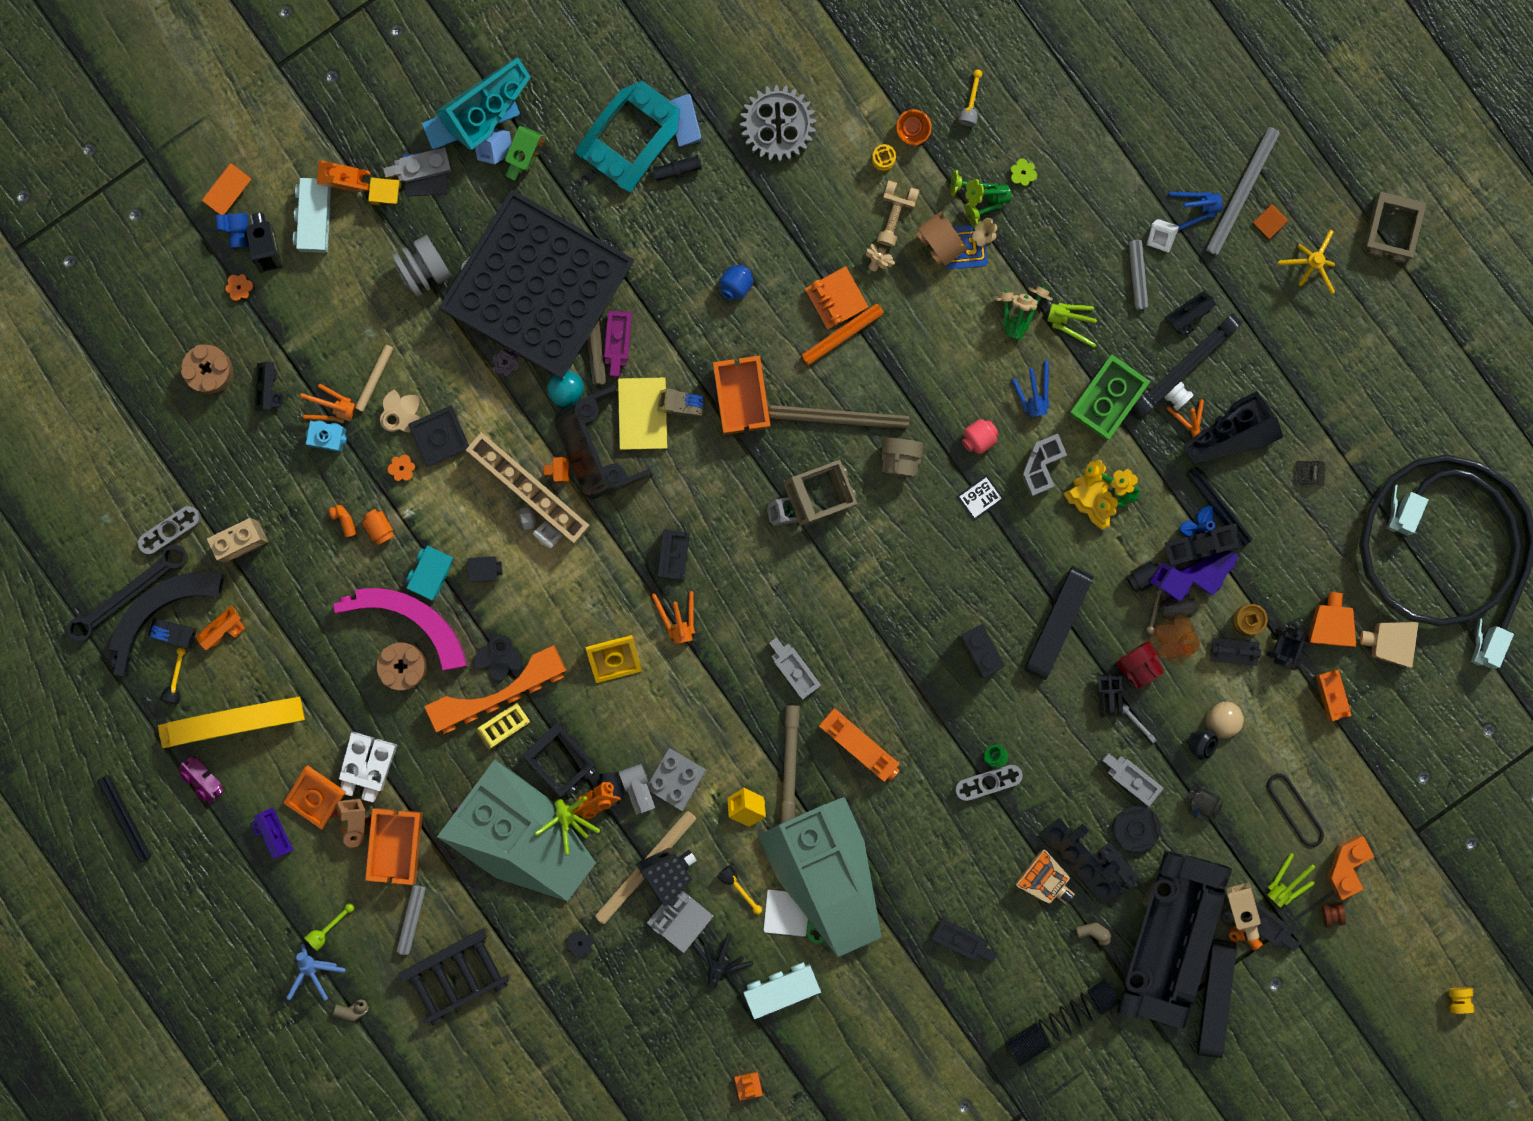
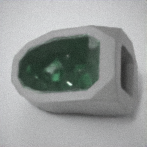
M789 497L775 499L768 503L769 522L774 526L798 522Z

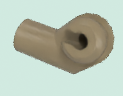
M1098 923L1076 927L1079 939L1093 936L1102 946H1106L1111 942L1109 930Z
M363 999L357 1000L349 1008L336 1004L333 1016L356 1021L367 1013L369 1007Z

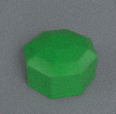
M999 744L990 745L984 752V761L993 769L1002 768L1008 761V752Z

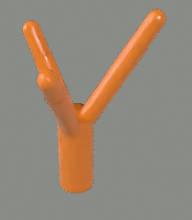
M1201 399L1199 401L1197 416L1195 409H1190L1192 425L1171 406H1167V410L1191 431L1192 438L1201 432L1200 422L1204 400Z

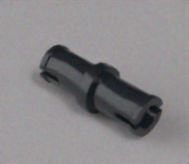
M698 155L680 161L675 159L673 163L653 167L656 182L675 176L681 178L682 174L702 170Z

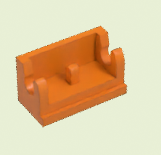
M321 160L318 163L317 184L351 192L370 191V184L362 182L363 176L370 175V172Z
M230 163L202 199V202L218 214L223 215L248 185L251 178Z
M1339 669L1315 675L1327 720L1335 721L1343 717L1352 716Z

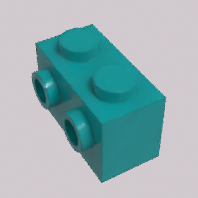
M428 545L426 549L422 548L416 558V561L419 562L416 570H411L406 579V583H408L407 589L435 601L455 558Z

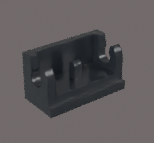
M663 529L658 571L659 578L685 579L690 533Z

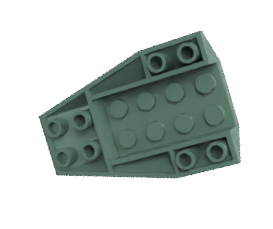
M845 797L815 808L758 835L777 880L837 957L882 938L865 842Z

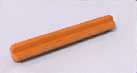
M878 304L873 305L802 354L804 362L807 365L812 364L878 319L884 313L882 308Z

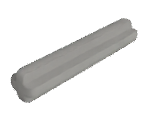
M1132 240L1129 242L1135 309L1144 310L1148 308L1142 241Z
M414 885L412 887L397 947V953L401 955L410 954L425 894V887Z

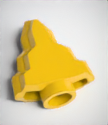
M1081 476L1073 480L1075 487L1064 492L1063 495L1069 504H1075L1079 512L1086 513L1091 522L1103 530L1110 526V517L1103 519L1100 512L1096 510V497L1100 493L1108 492L1107 488L1110 486V483L1101 479L1100 482H1095L1094 485L1090 486L1086 483L1087 479Z

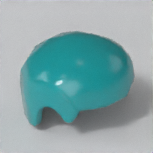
M570 370L563 381L553 375L547 385L548 397L555 405L561 407H568L577 402L585 389L583 379L576 372Z

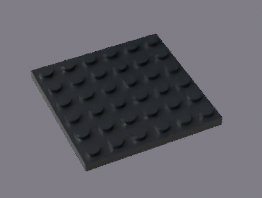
M511 189L440 304L439 310L563 381L635 259Z

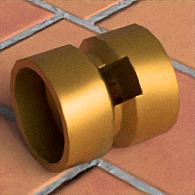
M1248 604L1235 611L1232 622L1238 633L1250 636L1262 632L1267 625L1268 618L1261 606Z

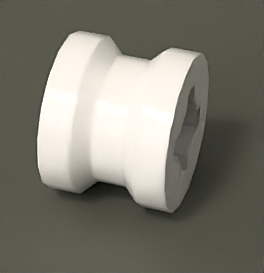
M1180 381L1164 398L1167 401H1171L1174 404L1173 408L1178 411L1194 394L1191 391H1187L1184 388V384Z

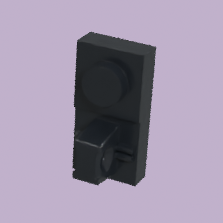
M1202 291L1164 318L1176 331L1178 330L1185 337L1195 330L1193 320L1208 314L1216 304L1211 296Z
M273 362L257 363L255 411L271 410L273 407H282V392L272 390L277 376Z

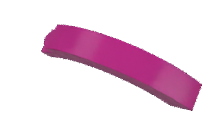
M366 588L355 590V600H353V596L338 598L339 603L333 604L334 611L337 614L367 608L389 609L403 614L417 623L430 637L439 654L442 670L468 666L462 645L450 625L429 605L412 596L393 590Z

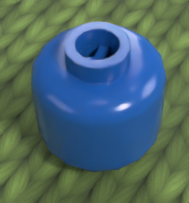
M743 265L728 267L719 279V287L722 290L721 294L728 300H742L753 286L751 271Z

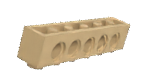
M482 432L466 449L467 452L574 544L591 527Z

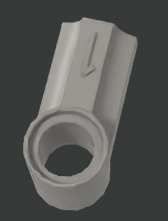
M642 764L619 771L625 791H628L636 815L654 809L655 805L647 786L649 783Z

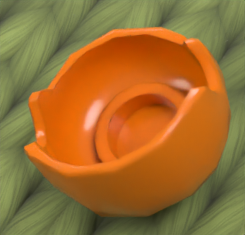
M909 109L903 112L896 121V132L899 138L906 144L919 145L925 142L931 135L932 124L930 118L920 110Z

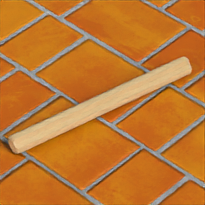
M689 811L685 812L646 858L667 848H672L695 822L696 817ZM638 868L635 869L595 915L600 923L605 924L645 879Z

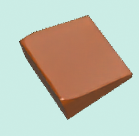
M1271 204L1253 224L1270 239L1288 220Z

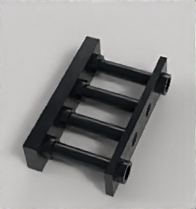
M485 927L398 973L402 982L408 979L410 983H413L430 1015L422 1020L424 1025L430 1022L433 1026L444 1020L443 1015L493 988L497 992L508 986L506 981L511 976L507 974L501 977L484 945L486 943L484 938L489 936ZM469 946L477 950L493 981L481 989L463 956L465 954L463 950ZM449 957L452 961L455 960L472 992L460 1000L442 968V961ZM428 968L431 972L434 971L450 1002L449 1006L439 1011L421 979L423 977L421 972Z

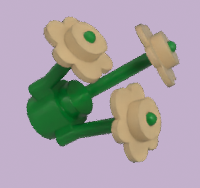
M1037 286L1036 289L1029 287L1030 291L1038 294L1036 299L1027 294L1014 295L1013 292L1007 290L1000 292L999 296L993 297L995 301H1004L1002 327L1006 328L1005 335L1022 339L1024 332L1028 331L1031 319L1042 297L1053 300L1052 297L1048 296L1050 291L1046 290L1044 286ZM1009 301H1013V305L1020 308L1018 316H1011V319H1009ZM1025 311H1029V314L1025 320L1023 318Z

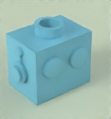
M310 421L309 429L306 431V445L342 452L343 445L347 441L346 429L336 423L326 424L323 421Z

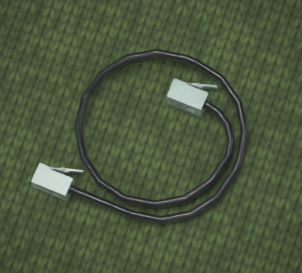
M1447 454L1414 460L1387 477L1367 508L1359 541L1364 575L1380 600L1407 620L1436 627L1472 621L1497 605L1516 577L1522 548L1516 516L1499 490L1470 471L1456 468L1438 471L1421 481L1414 493L1405 494L1396 513L1398 505L1396 498L1397 485H1393L1395 481L1417 467L1440 463L1469 468L1489 478L1507 492L1522 517L1526 538L1520 574L1498 626L1488 629L1483 643V634L1481 632L1482 619H1478L1475 637L1476 647L1470 662L1478 666L1484 665L1491 669L1500 668L1514 635L1506 630L1531 573L1533 563V519L1531 510L1513 483L1480 462ZM1456 477L1468 480L1491 497L1506 520L1511 552L1506 576L1490 600L1467 615L1439 619L1413 613L1389 596L1374 573L1369 539L1374 515L1392 485L1391 515L1385 529L1392 532L1398 531L1408 536L1415 533L1429 499L1422 497L1428 486L1441 478Z

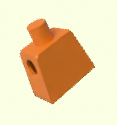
M1329 592L1327 606H1316L1308 634V643L1356 647L1353 608L1342 607L1343 593Z

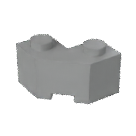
M1058 434L1036 442L1033 445L1021 475L1030 497L1055 487L1046 465L1067 456Z

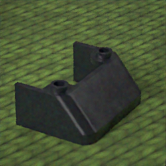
M616 385L578 400L559 411L555 416V426L581 489L591 499L600 498L653 476L650 469L627 477L624 468L619 464H609L603 467L585 423L594 420L598 416V401L619 393Z

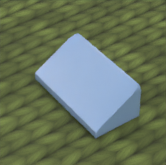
M687 94L670 100L680 108L678 133L676 134L679 147L702 142L691 95Z

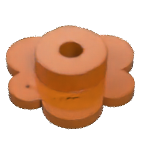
M244 274L239 276L231 275L228 278V285L225 289L230 293L232 300L238 301L241 297L244 299L249 297V291L253 289V283L247 280Z
M402 455L400 458L393 457V464L388 466V473L394 475L396 481H401L402 479L408 481L413 477L412 471L415 469V465L410 463L411 459L408 455Z

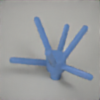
M301 944L302 952L296 956L300 973L287 996V1000H291L297 987L302 985L304 975L311 977L323 1000L327 1001L328 997L314 973L317 969L344 973L346 969L336 967V963L314 961L311 956L307 955L305 944Z

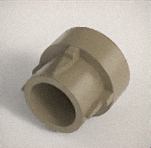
M884 438L882 472L902 477L917 476L924 443L906 439Z

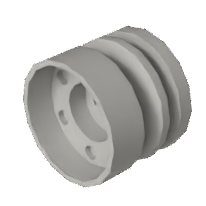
M427 234L413 242L416 249L415 254H412L406 247L402 248L407 257L405 260H402L398 252L392 254L396 270L407 288L413 291L417 298L423 295L418 287L420 283L424 285L427 291H430L431 288L427 279L432 277L440 285L452 278Z

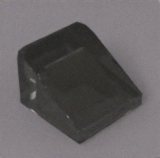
M1297 461L1296 485L1324 486L1325 462Z

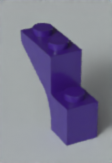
M1225 551L1204 557L1184 569H1175L1170 565L1161 563L1149 583L1178 601H1181L1188 594L1192 584L1201 591L1214 596L1216 591L1221 588L1228 572L1235 566V561L1239 555L1231 551Z

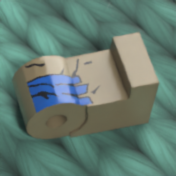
M669 388L660 390L657 412L702 417L705 397Z

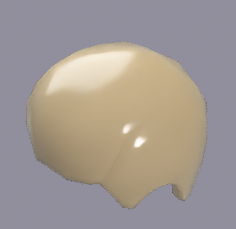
M1220 702L1206 714V727L1208 730L1215 731L1218 738H1231L1243 727L1244 715L1240 707L1233 702Z

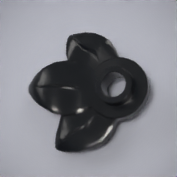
M496 635L490 640L488 646L478 650L474 665L475 668L488 667L492 678L496 682H500L508 674L509 668L521 670L522 657L517 650L512 648V642L507 636ZM503 642L505 649L503 651L497 650V643Z

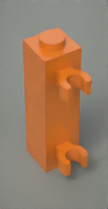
M835 708L819 725L821 729L882 781L885 782L887 778L891 781L900 771L897 768L900 763Z

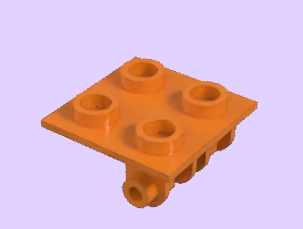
M846 266L821 280H816L809 287L805 288L827 330L869 308Z

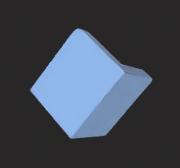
M494 128L491 136L475 147L477 160L496 164L506 158L512 144L510 132Z

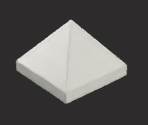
M544 521L533 532L540 544L552 548L563 537V534L547 521Z

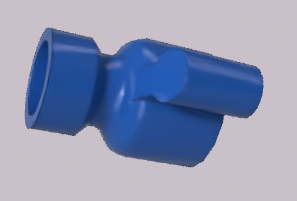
M248 213L215 215L216 230L227 232L231 235L229 248L248 247V238L245 237L246 226L249 225Z

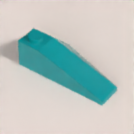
M517 57L438 109L436 113L448 132L469 150H472L491 136L495 126L504 117L506 110L513 100L518 97L531 76Z

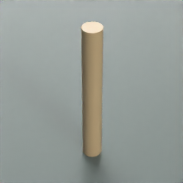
M385 344L355 406L356 409L364 411L394 349L393 347Z

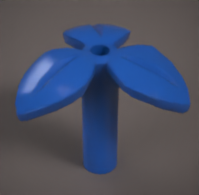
M1204 507L1197 513V525L1190 520L1182 523L1179 529L1182 535L1189 537L1197 532L1201 534L1215 528V523L1212 521L1214 516L1213 507Z

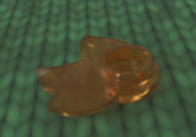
M1177 615L1174 624L1163 623L1155 628L1158 638L1164 643L1159 649V654L1164 657L1176 658L1182 653L1191 655L1200 646L1199 638L1194 633L1193 623L1183 615ZM1185 640L1192 641L1191 644L1188 645L1183 643Z

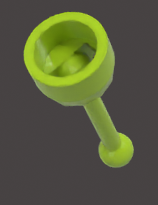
M351 903L346 904L345 910L322 931L313 930L304 938L318 951L325 943V934L347 913L353 912L354 905Z

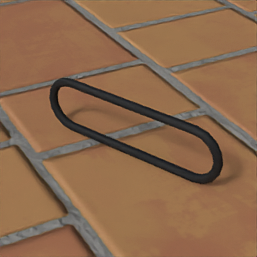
M1283 774L1272 775L1268 781V790L1302 842L1310 847L1319 845L1324 838V832L1289 778ZM1282 777L1287 781L1320 831V838L1317 842L1309 843L1305 840L1273 792L1271 783L1274 778Z

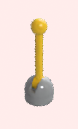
M979 69L973 72L974 83L969 106L961 110L958 118V123L965 126H976L978 114L973 109L978 82L983 75Z

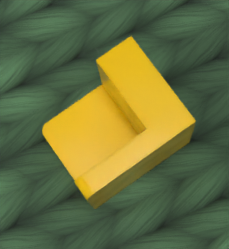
M371 178L370 204L380 206L381 203L397 204L401 182L399 180Z
M742 788L727 798L730 819L750 827L766 817L764 797Z

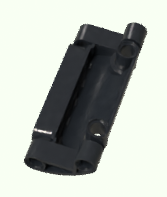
M1164 851L1117 1008L1118 1013L1133 1018L1142 1016L1177 1028H1185L1225 900V892L1232 868L1201 858ZM1161 883L1169 884L1171 892L1166 895L1161 894L1158 891V885ZM1135 974L1141 975L1144 983L1136 986L1131 982V977Z

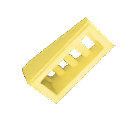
M515 703L480 726L476 732L486 747L491 750L526 726L530 721L518 703ZM511 712L515 713L520 721L519 724H516L510 715ZM504 717L512 727L510 730L502 720ZM495 723H498L504 734L500 735L494 726ZM488 728L496 738L493 741L486 732Z

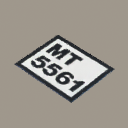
M987 474L956 496L974 521L1004 500V497Z

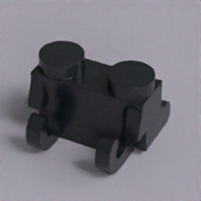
M1286 627L1285 631L1275 629L1274 634L1279 635L1274 651H1267L1266 656L1275 659L1274 663L1293 671L1297 670L1301 663L1299 657L1302 648H1305L1309 642L1307 634Z

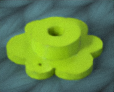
M1019 159L1016 165L1011 167V172L1013 173L1011 176L1012 182L1027 186L1029 181L1036 180L1035 165L1031 162L1028 163L1025 159Z

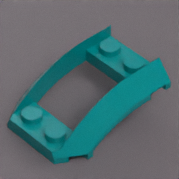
M644 81L637 82L623 88L613 98L591 126L575 152L580 158H584L616 182L619 187L631 193L662 149L678 133L680 108ZM627 101L662 125L633 164L598 139Z

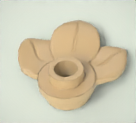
M390 391L383 399L384 411L380 416L381 426L389 432L399 429L404 432H411L408 424L420 419L415 414L420 402L419 396L405 395L400 398L397 391ZM391 415L396 417V421L393 424L387 422V418Z

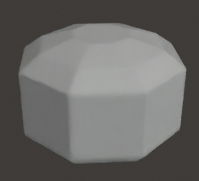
M530 507L520 508L519 512L523 530L534 529L536 517L533 509Z

